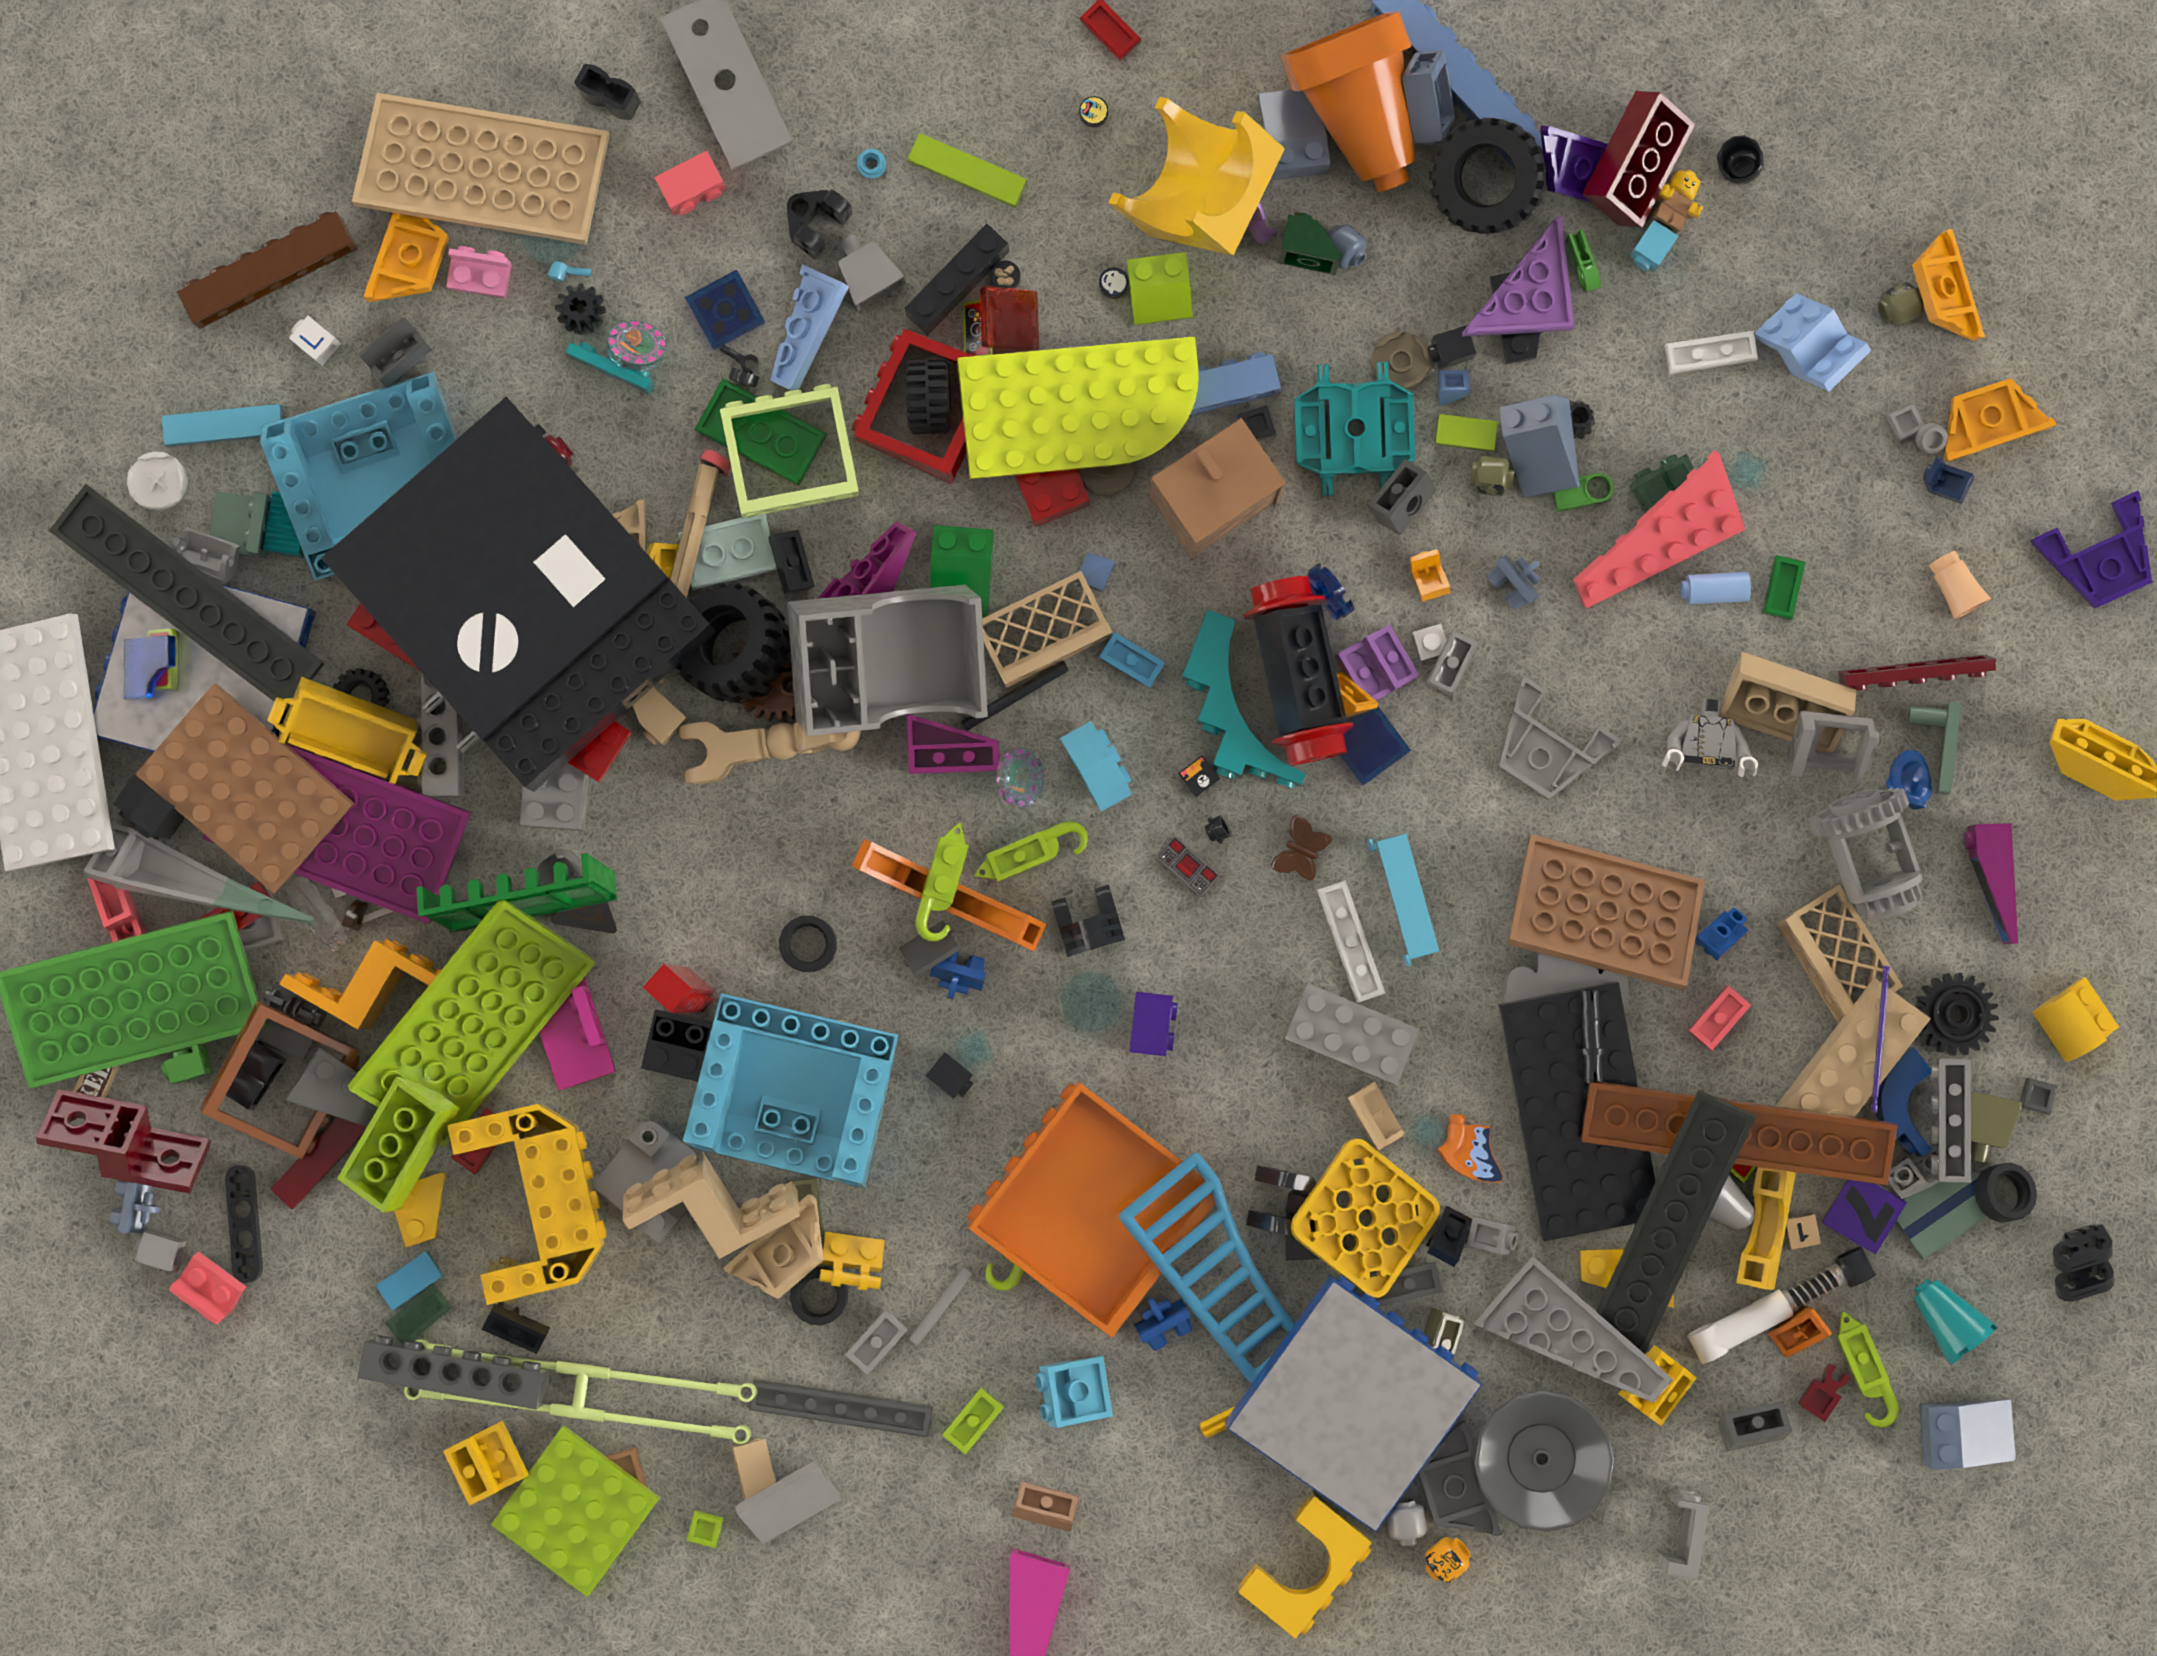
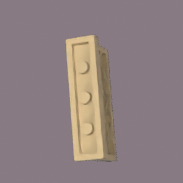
M1082 571L982 618L983 626L993 621L1005 625L1000 640L988 637L983 628V642L1005 688L1111 638L1113 635ZM1079 580L1084 590L1080 601L1064 596L1067 585ZM1062 588L1060 595L1054 593L1055 591ZM1048 595L1058 599L1053 614L1037 609L1042 597ZM1086 596L1091 605L1084 603ZM1062 600L1078 605L1073 621L1057 616ZM1035 601L1034 607L1027 606ZM1022 608L1031 611L1027 627L1010 622L1015 610ZM1081 608L1093 610L1099 621L1089 626L1077 623ZM1035 613L1051 618L1046 634L1030 629ZM1008 614L1007 620L1000 619ZM1055 620L1071 625L1067 637L1059 639L1050 636ZM1009 626L1025 631L1020 647L1003 642ZM1075 627L1081 628V630L1073 633ZM1028 633L1045 638L1040 650L1032 652L1023 649ZM1048 640L1054 641V643L1046 646ZM990 642L998 644L996 652ZM1002 646L1018 651L1015 661L1005 667H1002L998 659ZM1021 653L1028 655L1020 659Z
M1840 884L1776 922L1777 927L1838 1024L1854 1005L1851 1000L1852 988L1860 990L1867 988V986L1854 983L1856 967L1870 970L1869 985L1874 977H1876V972L1884 974L1883 966H1890L1855 908L1849 903ZM1836 894L1842 904L1839 914L1825 911L1827 899ZM1820 904L1819 909L1814 908L1815 906ZM1806 912L1818 914L1816 929L1806 928L1800 916ZM1824 916L1838 919L1835 935L1821 932ZM1844 921L1854 923L1858 929L1855 940L1841 937ZM1820 936L1834 940L1832 955L1823 954L1819 949ZM1840 942L1854 945L1851 961L1838 957ZM1860 947L1868 948L1873 953L1871 966L1858 963ZM1836 962L1850 965L1848 981L1838 979L1834 973ZM1890 966L1888 979L1892 986L1889 988L1896 992L1904 986Z

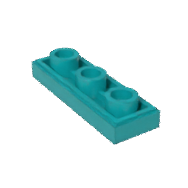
M581 342L580 345L569 344L566 353L571 359L649 395L651 394L654 383L649 378L650 373L637 366H634L633 370L622 366L624 361L611 354H607L606 358L596 354L597 349L585 342Z

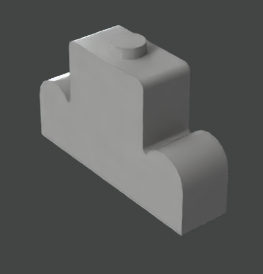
M1534 951V971L1526 966H1517L1511 968L1505 974L1504 1003L1617 981L1620 985L1623 1007L1628 1009V978L1626 975L1603 969L1598 972V968Z

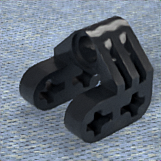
M832 189L830 191L819 190L792 195L787 202L791 242L815 260L825 249L824 240L808 227L817 215V209L820 208L841 225H844L853 214L851 204ZM798 204H805L809 210L805 215L799 216L793 213L794 207Z
M1109 884L1094 888L1102 915L1075 923L1072 921L1066 897L1051 901L1067 957L1125 940Z
M1257 1165L1254 1180L1291 1189L1288 1193L1285 1208L1287 1215L1286 1217H1281L1270 1213L1248 1210L1246 1225L1293 1236L1291 1232L1292 1219L1317 1184L1314 1177ZM1310 1220V1228L1312 1229L1315 1226L1314 1220Z
M2094 1223L2065 1232L2064 1238L2066 1241L2056 1244L2053 1248L2054 1266L2062 1271L2055 1278V1292L2058 1298L2063 1301L2073 1302L2110 1290L2114 1286V1271L2108 1260L2113 1254V1243L2103 1224Z

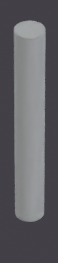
M965 1267L960 1270L909 1337V1341L919 1346L972 1276V1272Z

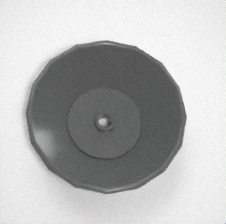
M1540 1390L1515 1396L1492 1413L1478 1436L1474 1464L1480 1490L1496 1513L1520 1528L1550 1532L1572 1527L1598 1508L1611 1486L1615 1458L1609 1433L1592 1409L1570 1395ZM1539 1453L1546 1454L1547 1458L1544 1463L1536 1461Z

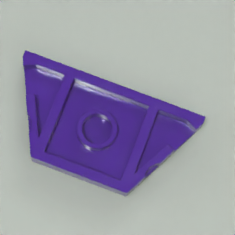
M1541 125L1540 134L1543 158L1547 171L1545 172L1547 191L1591 203L1582 193L1608 144L1555 127Z

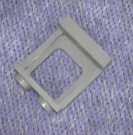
M1800 711L1787 758L1790 776L1802 777L1805 767L1854 772L1855 783L1862 784L1865 772L1869 773L1871 770L1872 749L1876 750L1879 744V732L1875 731L1873 719ZM1825 727L1861 731L1862 735L1856 753L1848 755L1817 751L1816 747L1821 730Z
M1677 1488L1676 1493L1668 1492L1667 1498L1675 1505L1684 1507L1677 1554L1658 1552L1656 1564L1666 1574L1698 1580L1709 1505L1701 1500V1496L1695 1494V1491Z

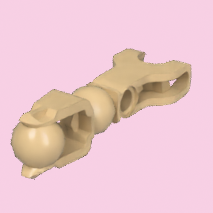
M707 721L686 724L678 728L681 739L701 741L707 749V756L702 765L685 771V783L692 785L719 782L737 764L772 759L773 757L778 760H787L794 757L797 753L812 754L829 748L836 751H846L852 749L857 744L861 735L860 731L807 736L798 722L794 723V725L788 722H780L774 724L769 729L759 728L727 733L719 726Z

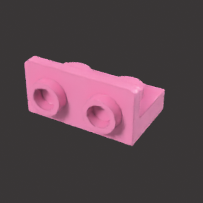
M458 246V250L449 249L448 255L451 258L446 285L448 290L506 299L512 264L505 257V254L497 251H487V254L476 253L475 249L466 246Z

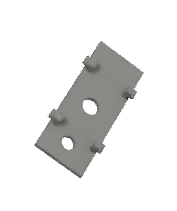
M696 0L660 17L676 51V54L671 55L676 67L682 64L712 127L713 132L708 134L713 145L719 142L732 171L793 143L781 117V108L778 102H774L743 37L745 35L741 24H737L726 0ZM697 21H704L709 25L708 32L703 36H697L692 32V27ZM722 71L733 73L736 78L734 86L729 90L717 88L715 77L718 73Z

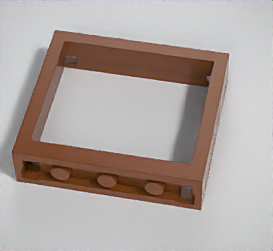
M257 1000L202 1102L200 1111L208 1117L302 1159L305 1153L310 1154L317 1141L315 1134L319 1126L324 1127L330 1114L315 1110L298 1143L294 1144L218 1108L267 1018L344 1054L341 1062L354 1070L360 1060V1057L357 1056L359 1051L351 1044Z

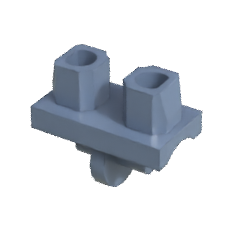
M1507 555L1495 562L1497 566L1493 568L1487 578L1496 588H1499L1507 580L1511 581L1516 589L1506 596L1505 599L1514 610L1525 605L1527 602L1530 604L1540 597L1525 578L1527 576L1534 585L1541 580L1534 572L1540 565L1537 561L1529 565L1523 557L1519 558L1515 563L1522 572L1517 569Z
M121 1180L117 1181L115 1188L116 1196L124 1197L122 1208H114L111 1211L109 1222L118 1227V1232L144 1233L145 1224L149 1223L150 1214L160 1213L161 1206L152 1204L154 1193H151L152 1186Z

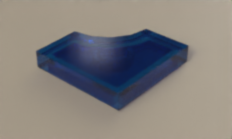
M164 635L124 639L123 699L138 700L154 697L155 686L159 677L167 669L176 666V636Z

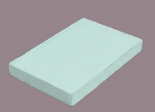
M766 514L743 519L740 517L705 526L690 584L692 591L712 587L718 583H728L777 571L768 539L771 534ZM682 532L678 533L679 539L681 538Z

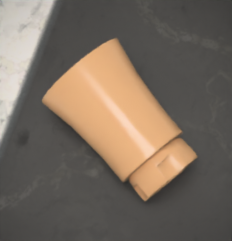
M1956 551L1940 557L1929 565L1935 574L1933 577L1948 603L1954 620L1974 611L1992 599L1976 581L1964 561L1960 560Z

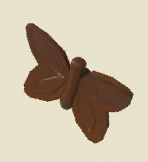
M1294 815L1290 822V835L1296 843L1290 840L1286 843V846L1293 850H1284L1275 856L1271 863V868L1279 873H1290L1296 870L1301 877L1311 881L1314 880L1316 866L1313 862V859L1318 858L1316 852L1324 850L1331 843L1332 837L1322 832H1313L1311 825L1305 818L1300 815Z

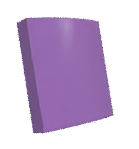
M1391 625L1378 630L1334 656L1343 673L1376 701L1420 676Z

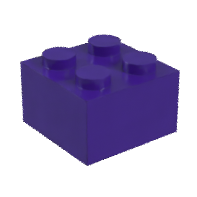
M1136 992L1129 1052L1166 1056L1167 1050L1173 1051L1174 1033L1169 1032L1170 1020L1176 1021L1178 1003L1172 1002L1173 996Z

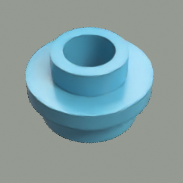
M876 149L864 150L857 159L858 171L868 179L880 177L886 169L884 155ZM869 160L877 162V166L874 169L867 168L866 164Z

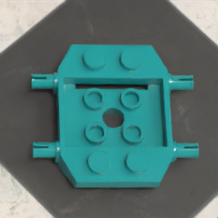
M1376 362L1377 380L1375 382L1355 384L1329 382V364L1323 365L1324 376L1322 364L1316 365V385L1294 398L1296 465L1321 478V496H1327L1326 484L1328 486V496H1334L1333 478L1335 475L1379 474L1380 487L1382 488L1404 460L1411 463L1416 459L1414 395L1389 379V362H1383V374L1382 362ZM1380 398H1383L1385 457H1382ZM1324 400H1329L1331 459H1326ZM1359 420L1363 424L1364 432L1360 436H1352L1348 432L1347 426L1350 421Z

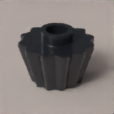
M1569 400L1571 416L1576 415L1580 419V424L1572 420L1574 439L1576 437L1583 439L1585 434H1591V427L1596 424L1594 420L1595 413L1590 409L1589 404H1584L1580 400L1575 402Z

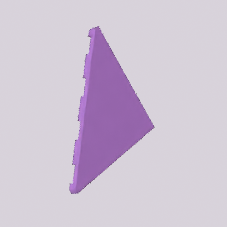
M1557 216L1464 329L1462 332L1463 337L1571 331L1575 328L1562 216Z

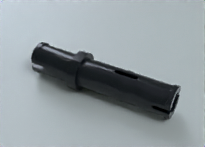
M1580 990L1583 1048H1580V1055H1583V1082L1593 1083L1594 1081L1603 1082L1601 1055L1604 1054V1048L1601 1047L1599 990Z

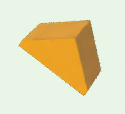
M1336 672L1346 718L1378 707L1379 703L1343 672Z

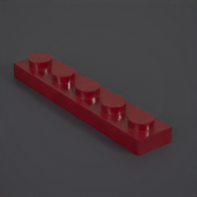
M1985 654L1838 671L1839 682L1846 687L1859 691L1867 689L1869 684H1879V687L1897 686V681L1908 680L1909 684H1922L1927 682V678L1938 677L1940 681L1957 679L1956 675L1968 674V677H1984L1987 671H1996V659Z

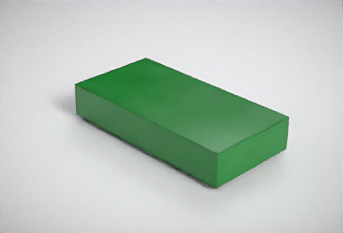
M1779 555L1774 557L1762 614L1787 620L1793 619L1805 561Z

